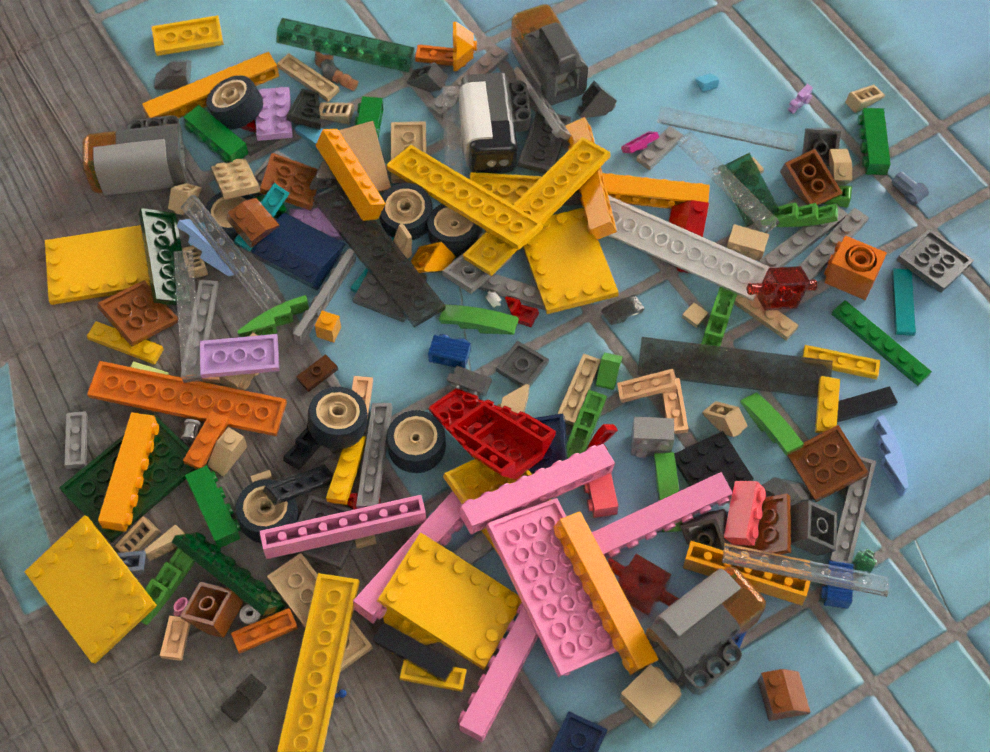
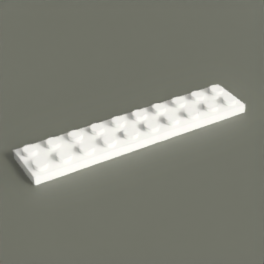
M608 195L617 232L608 235L609 237L754 301L770 271L769 266Z

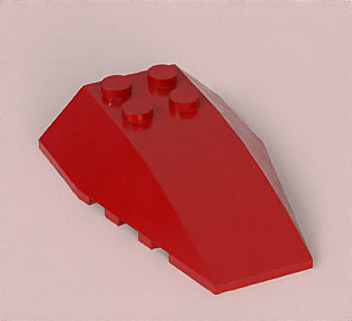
M457 388L428 407L429 411L473 458L501 476L515 480L543 459L556 435L555 430L527 413L521 411L519 413L513 412L512 408L505 405L503 407L496 406L491 400L482 401L478 399L477 395Z

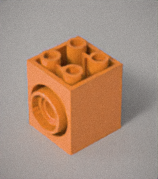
M845 235L842 242L838 241L834 249L835 252L827 263L828 266L824 272V275H826L824 283L866 300L887 252Z

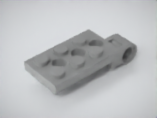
M486 230L478 236V239L486 232ZM463 254L447 266L442 273V276L470 294L492 277L464 260ZM512 256L497 271L512 259Z

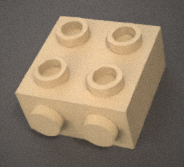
M650 664L621 693L620 700L643 723L652 729L680 700L682 693L674 682L670 683L665 678V674L658 667L654 668Z

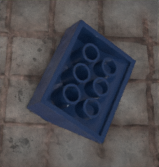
M283 213L276 220L280 226L254 245L251 253L257 260L318 291L346 244Z

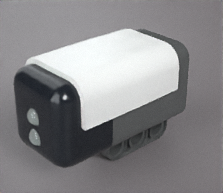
M505 73L466 75L461 79V87L459 89V114L466 166L470 168L471 172L496 174L512 172L517 165L518 143L516 132H524L530 128L531 110L527 85L520 80L508 81Z

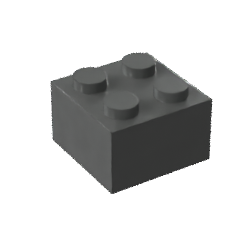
M810 500L792 505L791 545L817 556L836 551L837 513Z

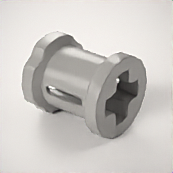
M186 419L184 421V434L181 435V440L184 443L193 444L202 423L194 419Z

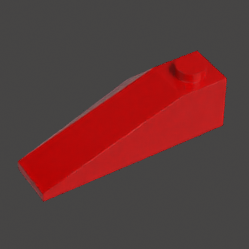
M689 200L673 206L669 222L703 237L709 203ZM677 267V271L689 273Z

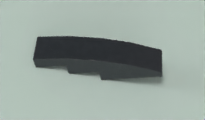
M308 422L307 428L295 439V445L283 456L284 462L298 470L305 465L321 446L311 436Z

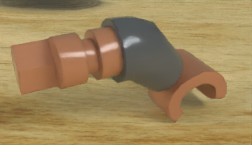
M317 46L315 49V64L322 68L323 77L332 83L338 84L340 82V85L354 91L359 81L351 78L346 73L343 75V72L335 66L333 62L334 51H330L329 55L321 54V48Z

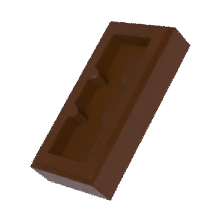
M325 354L298 374L296 379L309 392L338 370V366Z

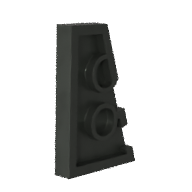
M301 89L287 114L286 120L294 124H301L320 130L319 94Z

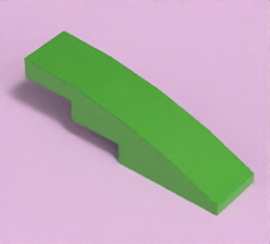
M794 202L761 211L762 226L802 227L838 221V207L836 203L818 208L816 203L798 207L797 203Z
M723 287L719 288L697 356L716 361L736 300V293Z
M306 295L286 301L252 319L238 330L239 337H249L252 333L258 336L276 334L277 326L294 322L293 315L309 310Z
M444 304L439 317L441 324H458L461 329H478L481 334L514 335L519 320L516 316L497 311Z
M588 390L584 404L580 409L567 442L568 459L575 453L581 454L587 450L605 405L606 395Z
M757 392L740 400V403L760 431H765L773 444L777 443L786 456L803 447L804 443L790 425Z
M674 452L654 453L658 501L679 492ZM682 521L676 523V527L667 532L682 531L680 527Z
M179 548L171 560L165 562L155 579L152 578L145 588L157 605L141 620L145 625H148L162 609L195 563L192 558Z

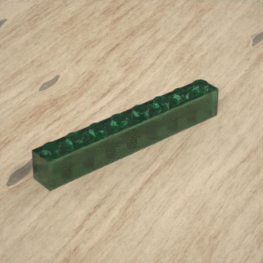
M282 18L277 27L276 43L408 73L413 63L415 47Z

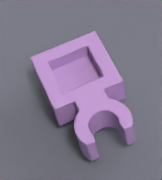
M807 84L797 94V97L790 102L789 105L791 106L788 108V111L794 114L798 108L808 104L812 99L813 87Z

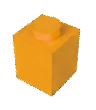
M321 311L315 324L316 336L334 343L341 329L340 316Z

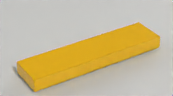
M805 345L801 364L877 380L880 360Z

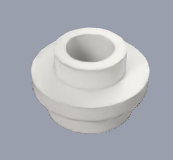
M488 291V295L485 298L493 308L501 306L499 302L502 299L495 291L493 293Z
M249 604L243 606L239 614L241 621L248 625L257 622L261 616ZM248 611L254 612L252 616H247L246 614Z

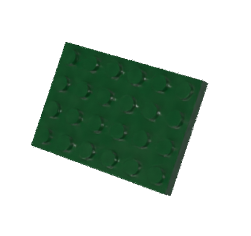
M152 412L148 415L155 416L159 424V432L154 436V449L152 453H149L148 469L144 470L143 486L138 490V503L136 507H133L132 523L128 525L127 529L185 481L186 474L197 470L183 462L190 448ZM124 435L59 487L60 491L83 515L90 518L97 529L111 543L124 531L104 529L101 527L98 519Z

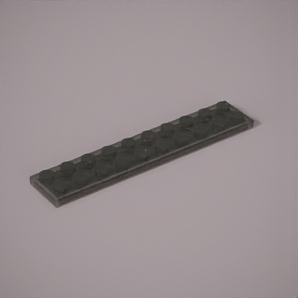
M339 183L313 197L316 206L354 251L413 327L420 325L445 310L446 305L377 221H363Z
M642 337L637 375L646 376L673 369L675 377L680 378L681 381L818 398L819 378L821 376L831 377L833 361Z

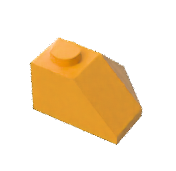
M453 22V71H458L473 59V53L477 51V41H473L472 32L459 23Z
M442 242L419 246L411 259V263L414 265L412 270L415 274L440 272L449 266L456 256Z

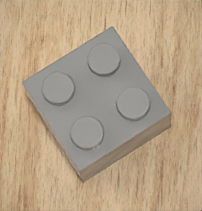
M634 417L631 432V455L644 458L654 456V453H669L672 451L674 443V418Z

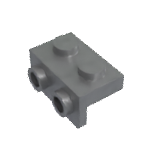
M456 366L454 373H449L447 381L451 384L450 387L461 390L463 388L469 390L468 393L478 397L479 395L486 397L492 379Z

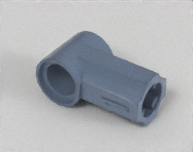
M901 171L892 179L891 184L904 194L906 201L910 205L918 204L929 195V190L925 184L914 182Z

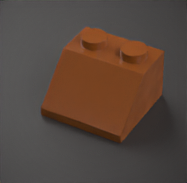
M257 198L241 202L227 213V221L250 248L280 226Z
M199 582L180 617L207 634L224 638L243 602L238 595L228 588Z
M778 669L760 674L757 681L769 721L811 713L798 671Z

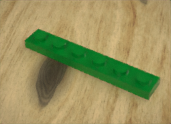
M846 300L832 311L831 315L917 386L932 373L929 368Z

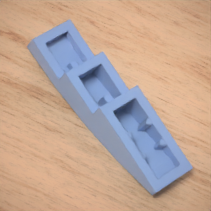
M190 219L179 220L176 227L190 235L188 243L202 251L200 259L227 276L239 274V270L230 256L204 229Z
M882 415L876 419L873 428L880 437L876 445L883 455L880 466L901 497L904 496L909 487L906 466L895 434L885 416Z

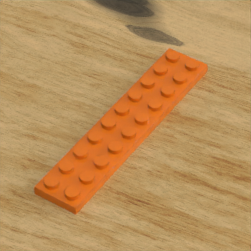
M99 361L87 393L88 398L204 422L210 412L213 411L229 418L228 427L276 437L287 404L286 399L103 361Z

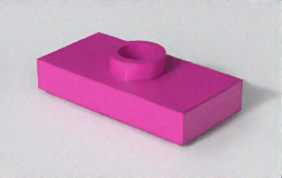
M648 131L626 143L621 149L623 153L640 151L647 148V144L660 137L658 132Z

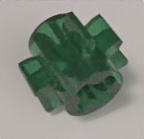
M868 548L864 552L859 550L852 561L856 565L854 570L862 575L865 571L871 573L878 561L873 558L875 553Z

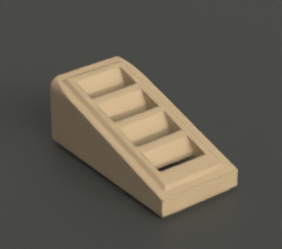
M871 85L850 92L845 103L856 113L883 99L885 95L875 85Z
M320 103V119L350 124L354 113V105L352 103Z
M404 224L399 225L391 247V251L399 262L410 258L412 255V236Z
M194 246L182 248L190 280L208 275L205 262L200 259L201 250Z
M143 516L115 547L121 553L140 551L156 538L161 531L149 519ZM145 527L150 530L148 533L144 530ZM139 532L144 536L142 539L137 535ZM132 538L138 542L136 545L131 541ZM126 543L132 548L131 551L124 546Z
M177 525L171 527L144 550L147 559L152 561L177 549L178 547L172 543L175 535L184 534Z

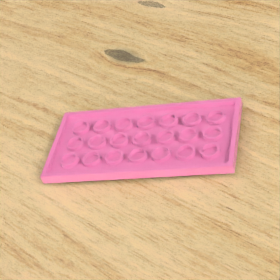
M555 498L489 522L485 527L558 677H561L618 651L613 647L610 635L603 628L602 620L599 614L595 612L589 595L585 593L579 576L575 574L569 557L565 555L562 543L555 536L553 526L561 518L566 517L558 499Z

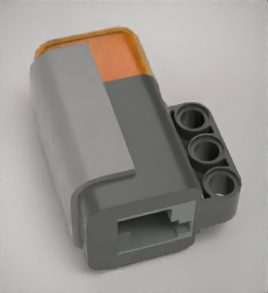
M541 4L514 14L511 20V50L521 68L525 70L527 77L532 80L535 88L542 92L550 105L582 95L587 88L588 66L552 7L548 4Z
M176 116L132 120L129 122L127 130L92 133L83 138V171L91 190L95 193H103L104 196L168 189L175 187V184L187 183L186 153L182 129Z
M728 567L724 570L719 568L659 614L654 624L647 628L646 636L659 659L658 662L677 683L682 682L691 693L701 695L736 668L741 660L742 652L734 641L759 621L765 610L766 601L740 570L735 567ZM726 654H732L735 660L727 659ZM710 667H717L720 673H713ZM694 679H700L704 685L697 686L694 683Z

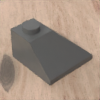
M805 128L802 154L816 149L825 165L829 166V149H839L841 131L834 128Z

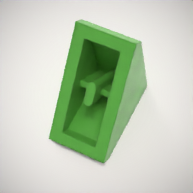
M604 352L597 376V387L610 390L615 389L623 356Z

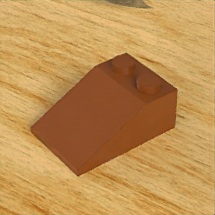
M816 149L784 163L780 171L788 186L807 205L816 203L819 206L842 194L841 189Z

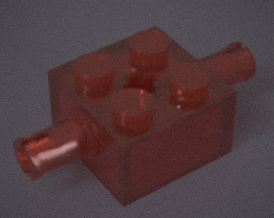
M801 266L768 268L762 283H748L746 290L748 295L757 294L756 296L765 311L797 309L805 292L816 291L818 284L815 279L809 280Z
M635 554L626 567L611 557L608 559L607 563L613 574L619 577L618 583L629 604L646 615H650L659 601L667 606H671L680 599L666 591L672 574L640 555Z

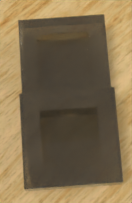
M632 295L604 307L601 312L610 325L625 322L629 316L641 314L645 308L637 296Z
M250 674L236 687V692L221 705L220 710L237 723L256 703L267 687Z

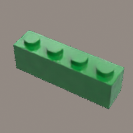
M362 96L361 103H358L357 107L359 116L355 117V126L373 121L378 139L384 112L383 98Z
M200 105L183 116L185 129L189 133L196 135L201 143L204 142L208 145L209 149L213 153L216 152L224 162L230 163L235 159H243L248 155L246 143Z
M863 108L857 120L861 128L859 130V139H862L860 151L864 156L862 158V167L865 168L866 175H887L891 162L884 108Z
M206 465L186 474L187 482L216 545L221 548L241 539L238 533L241 531V527L237 519L233 521L231 517L234 514L230 504H225L223 500L226 496L222 487L218 488L216 485L218 478L214 470L210 472Z

